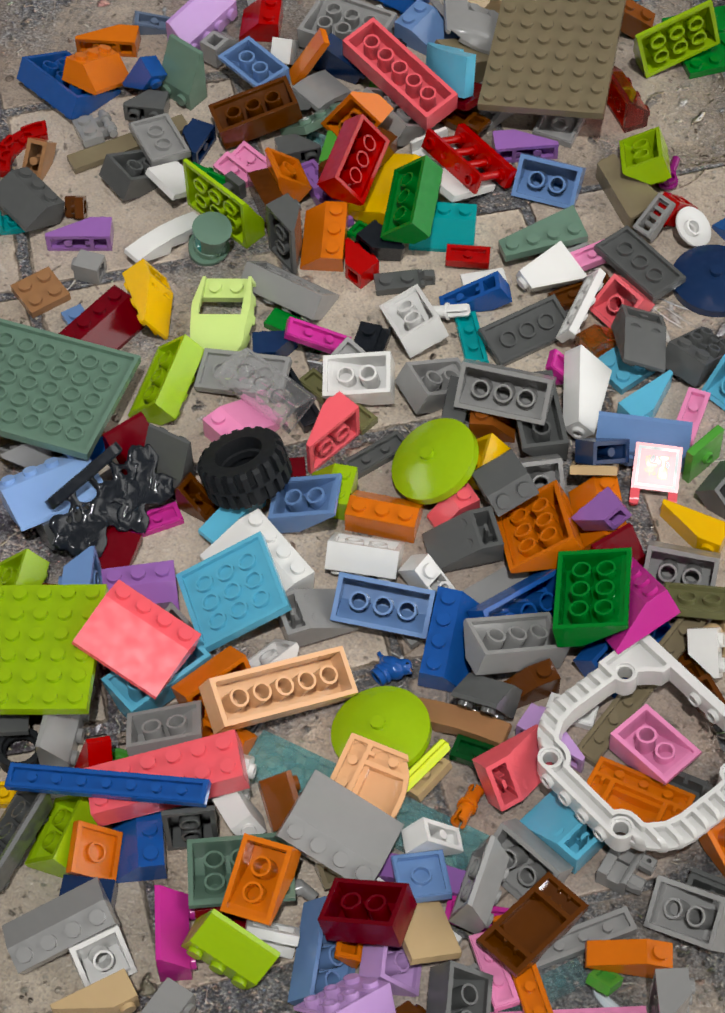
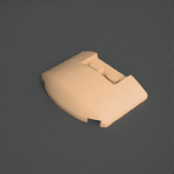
M351 733L330 778L391 817L396 818L405 800L409 784L408 755Z

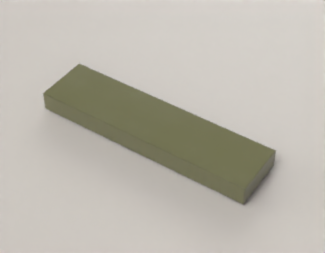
M312 368L299 380L308 394L323 405L326 401L322 397L323 375L315 368ZM355 403L359 406L360 434L363 435L378 423V417L361 404Z

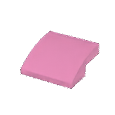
M243 141L232 153L226 151L213 164V167L224 176L230 171L234 172L245 181L247 188V173L267 168V163L264 155Z

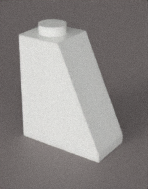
M559 241L519 270L516 274V281L523 290L526 289L528 293L572 285L583 281L587 275L562 241Z

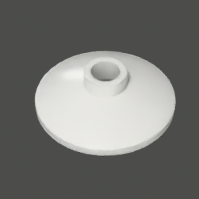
M690 206L679 210L675 222L681 238L693 247L706 245L711 238V227L706 216L700 210Z

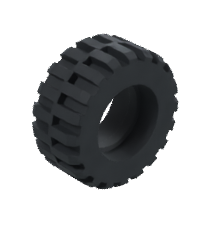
M261 426L231 431L232 433L224 434L217 441L211 442L209 448H205L202 452V456H200L197 471L208 498L215 505L223 509L231 508L233 510L252 508L253 505H260L265 503V500L272 499L276 496L277 492H281L284 489L285 484H288L292 473V466L284 443L276 432L269 428L264 429Z

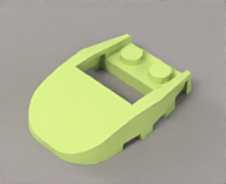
M248 276V279L202 277L191 305L190 338L203 349L245 351L251 338L249 335L251 327L255 326L256 320L254 316L256 298L253 295V287H256V282L252 276ZM203 302H243L241 314H199Z

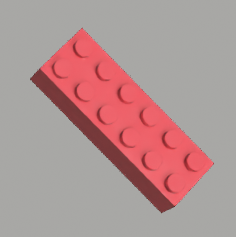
M374 17L342 40L343 55L426 132L427 129L434 127L457 109L458 94Z
M235 729L84 768L210 779L212 784L208 799L250 788L242 742ZM88 797L91 816L99 826H106L183 806Z

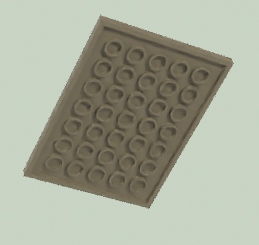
M502 0L477 104L478 110L604 120L627 0Z

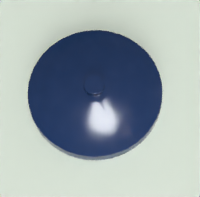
M702 245L684 252L673 266L686 276V281L672 290L674 296L684 307L694 313L708 317H725V246Z

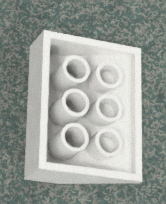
M259 508L237 520L200 555V559L203 561L261 531L267 542L285 592L293 589H314V570Z

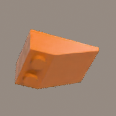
M244 833L220 911L271 926L294 879L302 852L292 846Z

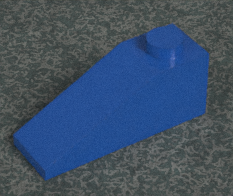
M496 271L439 296L440 305H445V303H450V305L467 303L470 305L471 311L482 312L504 306L512 302L509 284Z

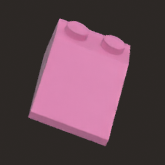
M247 397L219 406L202 419L204 436L211 442L217 441L224 434L232 433L231 431L236 429L242 430L244 427L255 428V426H261L264 429L269 428L276 432L286 424V421L261 399Z
M648 704L642 706L610 733L609 749L628 766L664 785L668 784L702 754L701 750Z

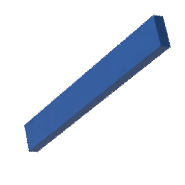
M10 762L4 786L7 790L206 808L212 783L210 779Z

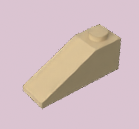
M124 968L50 1004L52 1013H133L140 1006L138 994Z

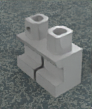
M620 832L618 835L623 836L626 834ZM630 847L626 851L618 852L610 848L597 870L595 882L622 895L629 891L640 896L647 880L636 874L640 870L651 876L657 867L658 860L647 854V850L642 852Z

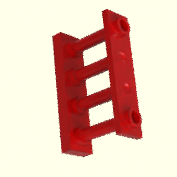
M465 123L458 124L454 136L442 138L431 128L427 129L421 147L473 194H477L482 181L495 180L504 189L511 187L517 169ZM455 144L459 149H453L450 145ZM463 156H468L471 161H467ZM476 168H482L485 172L480 173Z

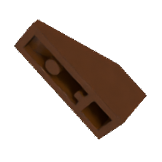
M549 658L527 666L504 682L515 685L523 690L517 706L518 709L550 697L551 692L558 694L561 678Z

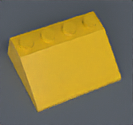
M394 153L377 172L364 205L358 206L348 203L349 215L355 220H361L367 224L376 220L383 225L394 170L421 156Z

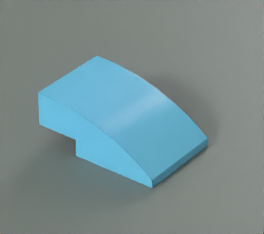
M428 42L426 65L458 94L459 98L473 96L476 54L464 52V49Z

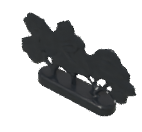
M114 442L45 501L52 510L56 509L64 501H70L71 503L68 514H57L49 520V528L54 533L52 546H55L58 550L67 549L72 556H78L89 546H95L98 558H100L107 545L106 529L108 526L114 525L117 531L128 532L130 529H133L137 533H146L149 516L145 511V504L160 505L174 494V488L172 487L173 478L163 473H155L159 456L150 444H146L144 447L141 445H131L128 449L125 463L115 464L113 459L122 452V447L117 442ZM106 465L111 467L112 480L98 483L93 476ZM125 469L128 474L124 475L120 470ZM86 482H89L97 490V495L90 502H80L76 496V491ZM82 505L89 506V509L84 510ZM76 507H79L82 512L80 522L75 521L74 512L78 511ZM69 516L71 517V523H68L66 520Z

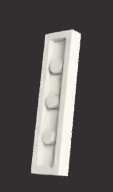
M601 268L585 278L556 336V339L561 343L569 339H575L580 333L581 329L579 328L588 317L587 312L596 301L595 295L604 284L602 281L606 273Z

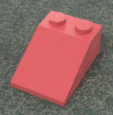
M340 391L333 397L327 398L322 405L306 443L307 469L310 474L315 472L360 434L359 406Z

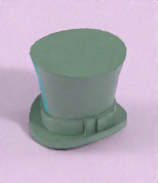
M205 212L195 218L192 224L193 234L188 243V252L191 259L201 266H212L220 263L228 256L230 251L228 239L232 233L231 222L225 215L219 212Z

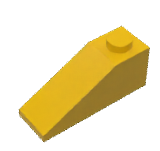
M663 499L660 516L692 548L721 553L725 545L724 521Z

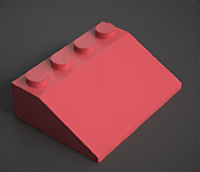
M118 580L72 641V645L153 699H156L193 653L201 633L121 580Z

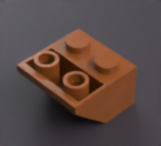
M291 770L258 782V788L272 833L278 831L297 800L299 790H301L297 775L292 776Z

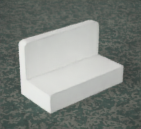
M247 919L245 925L247 931L279 951V957L293 958L295 947H298L300 939L299 927L275 922L268 926Z

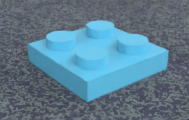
M618 346L598 357L600 361L612 370L609 384L621 395L655 373L648 371L644 367L637 365L629 366L624 363Z

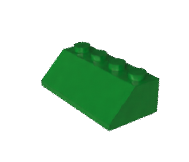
M427 155L394 170L380 236L383 240L416 244L430 237L443 169Z

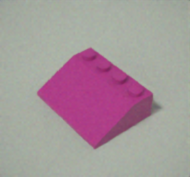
M632 558L629 628L603 638L617 654H620L681 613L668 590L634 558Z

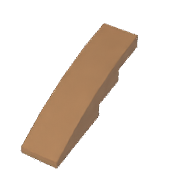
M418 697L428 711L434 732L454 734L456 736L461 734L497 746L507 740L512 725L487 714L437 700Z

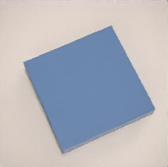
M443 849L391 856L390 861L394 881L397 883H409L416 903L452 899V889Z

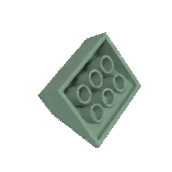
M276 833L250 834L284 844L274 837ZM243 835L187 839L189 909L220 907L222 905ZM295 876L282 902L296 901Z

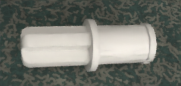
M445 303V305L433 306L439 317L446 320L455 317H468L471 312L470 305L467 303L451 305L450 303Z

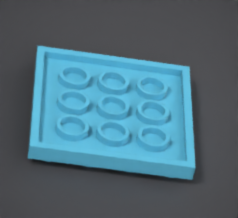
M261 531L176 574L193 627L201 633L198 642L208 652L292 610L267 542Z

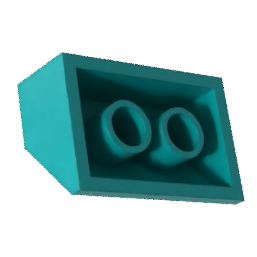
M437 202L430 237L416 244H409V250L446 252L447 244L474 246L477 204Z

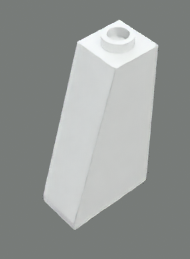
M583 345L572 348L564 354L563 419L566 431L575 439H584L595 434L599 411L602 409L612 373L609 367Z

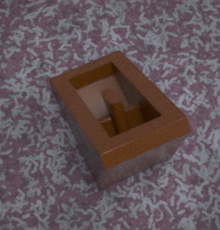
M191 472L175 488L176 502L179 509L204 523L219 508L208 498L205 488Z

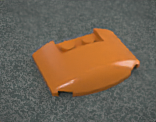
M600 756L586 782L613 809L629 810L646 823L666 821L682 813L693 804L696 798L695 794L671 784L664 785L642 772L603 756Z

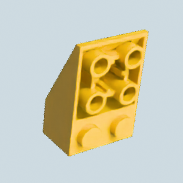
M141 259L122 273L125 279L124 286L131 294L132 298L130 301L138 311L137 318L143 326L147 325L154 335H159L164 340H167L173 292L167 278L145 259Z

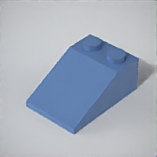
M416 0L394 22V36L402 39L407 43L408 47L424 55H427L428 42L435 43L436 39L460 38L453 31L447 34L445 32L444 17L435 7L421 0Z
M342 474L290 477L281 492H277L276 496L271 499L268 520L280 533L301 532L334 517L337 510Z

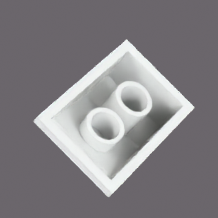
M418 284L379 306L410 358L422 353L425 349L449 336L439 315Z
M391 351L323 355L322 397L327 399L340 391L354 403L366 405L395 404V362Z

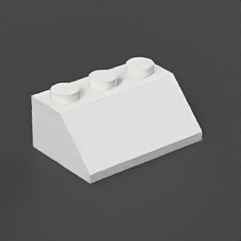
M335 532L327 543L324 569L331 570L330 572L333 574L349 572L368 577V575L376 576L379 580L391 582L392 579H396L399 575L398 570L401 566L405 542Z

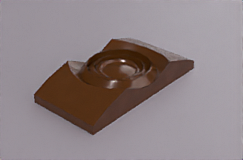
M548 871L476 940V943L517 978L536 964L554 942L567 934L586 912L589 905Z

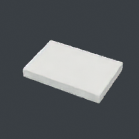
M442 168L443 173L439 193L449 201L456 202L492 192L496 184L490 180L482 181L477 194H473L448 170Z

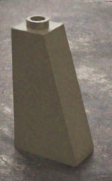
M614 153L597 163V181L624 227L628 225L634 230L632 226L658 193L647 183L623 175L621 160Z

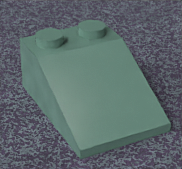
M169 35L162 63L167 76L160 86V91H168L169 98L191 111L207 98L203 52L176 35Z

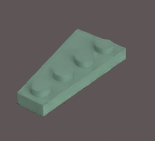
M574 205L498 240V247L505 262L546 252L559 241H562L565 247L587 242L588 234Z

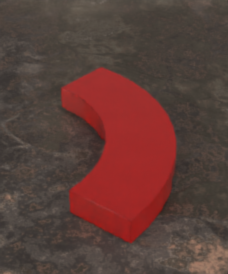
M45 120L25 125L13 135L9 134L0 142V177H5L11 171L16 157L26 149L28 138L48 140Z

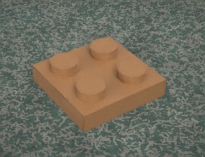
M49 266L10 285L11 291L32 318L71 300L70 293Z

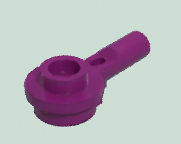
M673 156L670 162L672 178L667 179L663 183H657L661 189L673 190L677 187L678 178L676 170L680 162L678 156Z

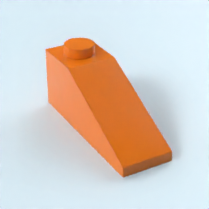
M118 24L75 36L77 52L105 44L118 52L122 57H137L141 38L138 25Z
M652 939L587 940L585 942V968L653 979L655 969L673 968V943Z

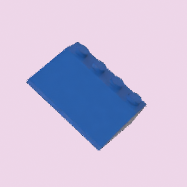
M67 50L22 57L16 79L22 82L26 88L35 92L39 98L51 104V107L63 113L67 119L74 120L80 116L89 115L121 92L120 89L115 88L98 95H93L63 81L62 76L66 57L72 55Z

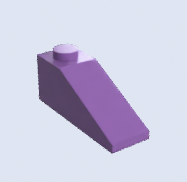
M514 129L492 131V148L509 163L519 162L521 153L546 159H558L559 143L556 140Z
M89 217L45 233L48 251H80V249L86 251H112L114 227L112 217Z

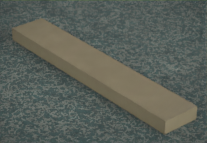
M180 114L171 119L182 136L183 128L188 123L183 115ZM130 132L104 143L67 155V161L74 173L78 174L103 165L106 154L139 150L141 148Z

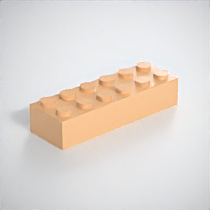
M343 646L209 678L199 686L214 734L347 701L358 693Z

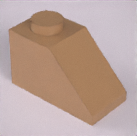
M28 138L22 167H29L43 181L53 164L57 143L40 138Z

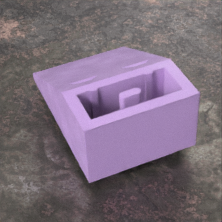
M357 973L345 975L340 982L325 986L323 991L316 995L305 997L303 1002L294 1006V1011L302 1013H396L390 982L378 980L376 977L367 978L359 976Z

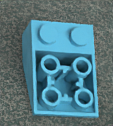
M553 790L520 820L521 823L574 867L572 870L573 874H576L606 845L604 841L600 842L595 837L592 829L587 824H582L577 819L575 812L569 806H564Z

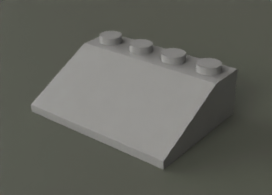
M317 0L297 28L298 46L306 48L319 28L325 29L328 36L332 33L343 40L373 17L391 32L397 18V13L360 0Z
M315 769L274 837L284 844L296 848L302 852V855L339 878L375 881L404 824Z

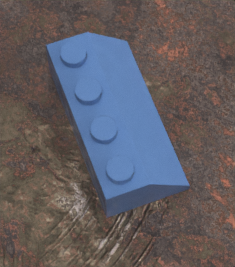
M599 411L596 438L630 439L629 463H619L625 466H633L636 442L683 447L680 471L683 472L686 452L690 448L693 422Z
M339 572L330 620L427 639L437 591Z
M326 896L303 904L300 939L298 947H296L287 1001L294 1006L303 1002L305 997L316 995L323 991L325 986L340 982L345 975L355 973V968H351L334 958L336 941L326 940L318 922V917L327 898Z

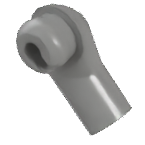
M295 879L296 896L301 895L307 901L317 898L319 895L317 891L302 879Z

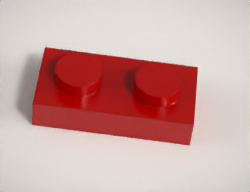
M447 244L445 266L489 269L491 247Z

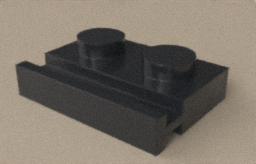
M361 321L354 342L366 352L386 351L392 335V327L386 329L382 328V325Z

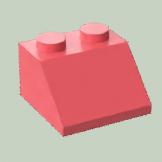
M614 273L596 295V301L589 310L612 330L611 325L621 304L649 312L655 304L628 280Z

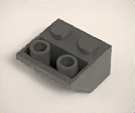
M469 673L452 691L451 696L459 700L458 705L504 720V717L514 719L523 690L512 684Z

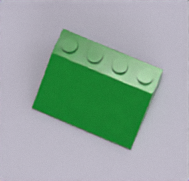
M632 547L558 552L552 628L557 647L584 646L629 628Z

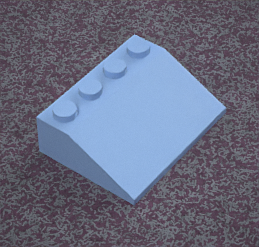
M66 454L60 457H51L45 460L43 464L29 466L23 469V472L1 478V501L21 532L49 521L54 515H64L69 512L70 501H64L54 510L50 509L45 501L92 462L90 458L84 460ZM99 473L93 476L98 483H103ZM86 482L76 491V496L80 502H90L97 495V490L89 482Z

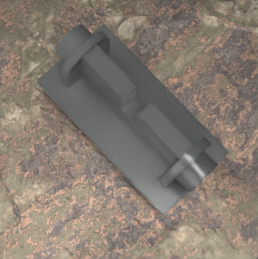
M680 772L668 783L695 794L694 802L714 787V784L708 780H702L685 772Z

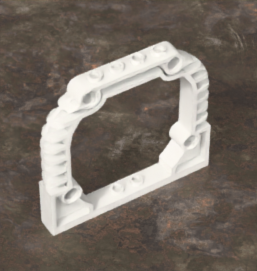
M649 634L620 654H617L614 650L598 662L596 670L587 674L585 678L576 682L573 687L568 688L562 695L556 697L544 710L537 730L539 749L537 772L541 782L546 788H551L557 794L558 799L564 806H569L575 812L577 819L582 824H587L592 829L593 834L600 842L604 841L611 849L618 852L626 851L630 847L642 852L649 850L658 853L680 850L696 842L702 835L706 834L725 818V763L720 767L718 784L682 813L666 821L650 823L643 822L636 814L629 810L613 809L571 768L570 751L561 741L566 730L575 721L613 693L623 696L630 695L636 690L637 685L662 686L670 681L688 698L694 707H698L705 713L707 719L712 724L718 725L725 732V704ZM547 762H552V763H554V764H553V765H547L546 763H547ZM617 832H623V833H625L626 835L620 836V835H617V834H615V833H617Z

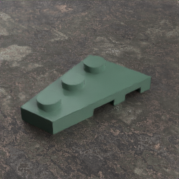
M341 102L331 104L326 110L317 111L313 115L300 119L297 123L279 129L281 136L290 134L307 135L323 127L321 122Z

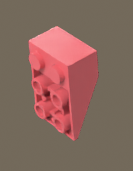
M537 724L472 759L488 803L501 812L523 801L541 783L537 772V755L539 752ZM552 762L546 763L547 765H553Z

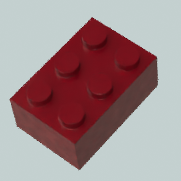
M335 877L318 917V922L326 940L401 947L417 903L409 883Z

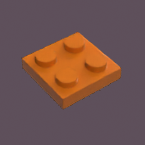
M81 820L74 821L66 873L76 876L116 880L123 832Z

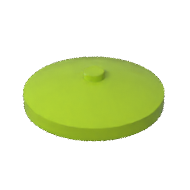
M451 418L434 419L414 429L402 441L392 462V480L396 489L409 501L424 505L438 503L453 496L468 482L476 468L479 446L475 435L465 424Z
M379 686L357 693L342 705L332 723L331 741L339 759L351 733H355L407 754L409 759L407 764L408 768H410L423 756L428 748L432 734V725L425 705L412 692L394 686Z

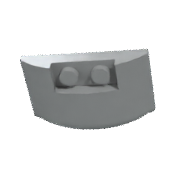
M443 0L445 32L450 34L453 31L460 36L458 40L460 43L489 55L499 13L495 10L483 8L478 4L470 3L468 0Z

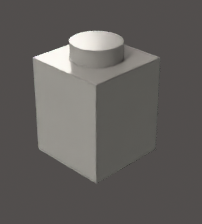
M80 249L77 257H74L71 263L75 280L100 285L107 271L105 255Z

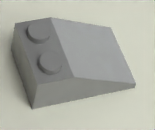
M458 357L406 362L395 382L416 414L433 413L443 409L450 376L459 377L462 362Z
M201 700L127 713L126 750L128 756L202 738Z
M658 875L643 926L711 951L725 953V896Z

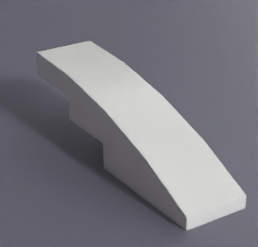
M193 211L158 226L125 248L124 253L135 263L141 259L150 261L169 255L172 247L188 242L189 236L193 234V221L199 215Z

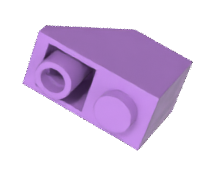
M607 487L584 507L580 508L571 518L584 531H614L630 518L632 514L619 497Z

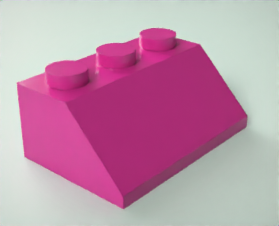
M154 885L155 954L160 982H164L167 977L173 981L193 980L192 970H197V960L190 957L186 953L187 950L181 947L191 929V920H196L195 909H189L188 894L162 885Z

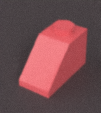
M466 483L453 496L438 502L428 513L427 519L434 528L468 510L480 508V499L469 483Z

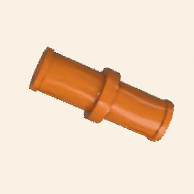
M471 784L464 797L459 799L457 810L450 820L454 827L459 828L462 822L460 829L465 828L470 816L476 813L478 809L477 804L484 794L483 788L476 784L475 788L474 784Z

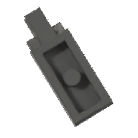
M422 269L374 274L376 296L400 294L416 284L421 289L428 285H435L436 281L434 270L422 271Z

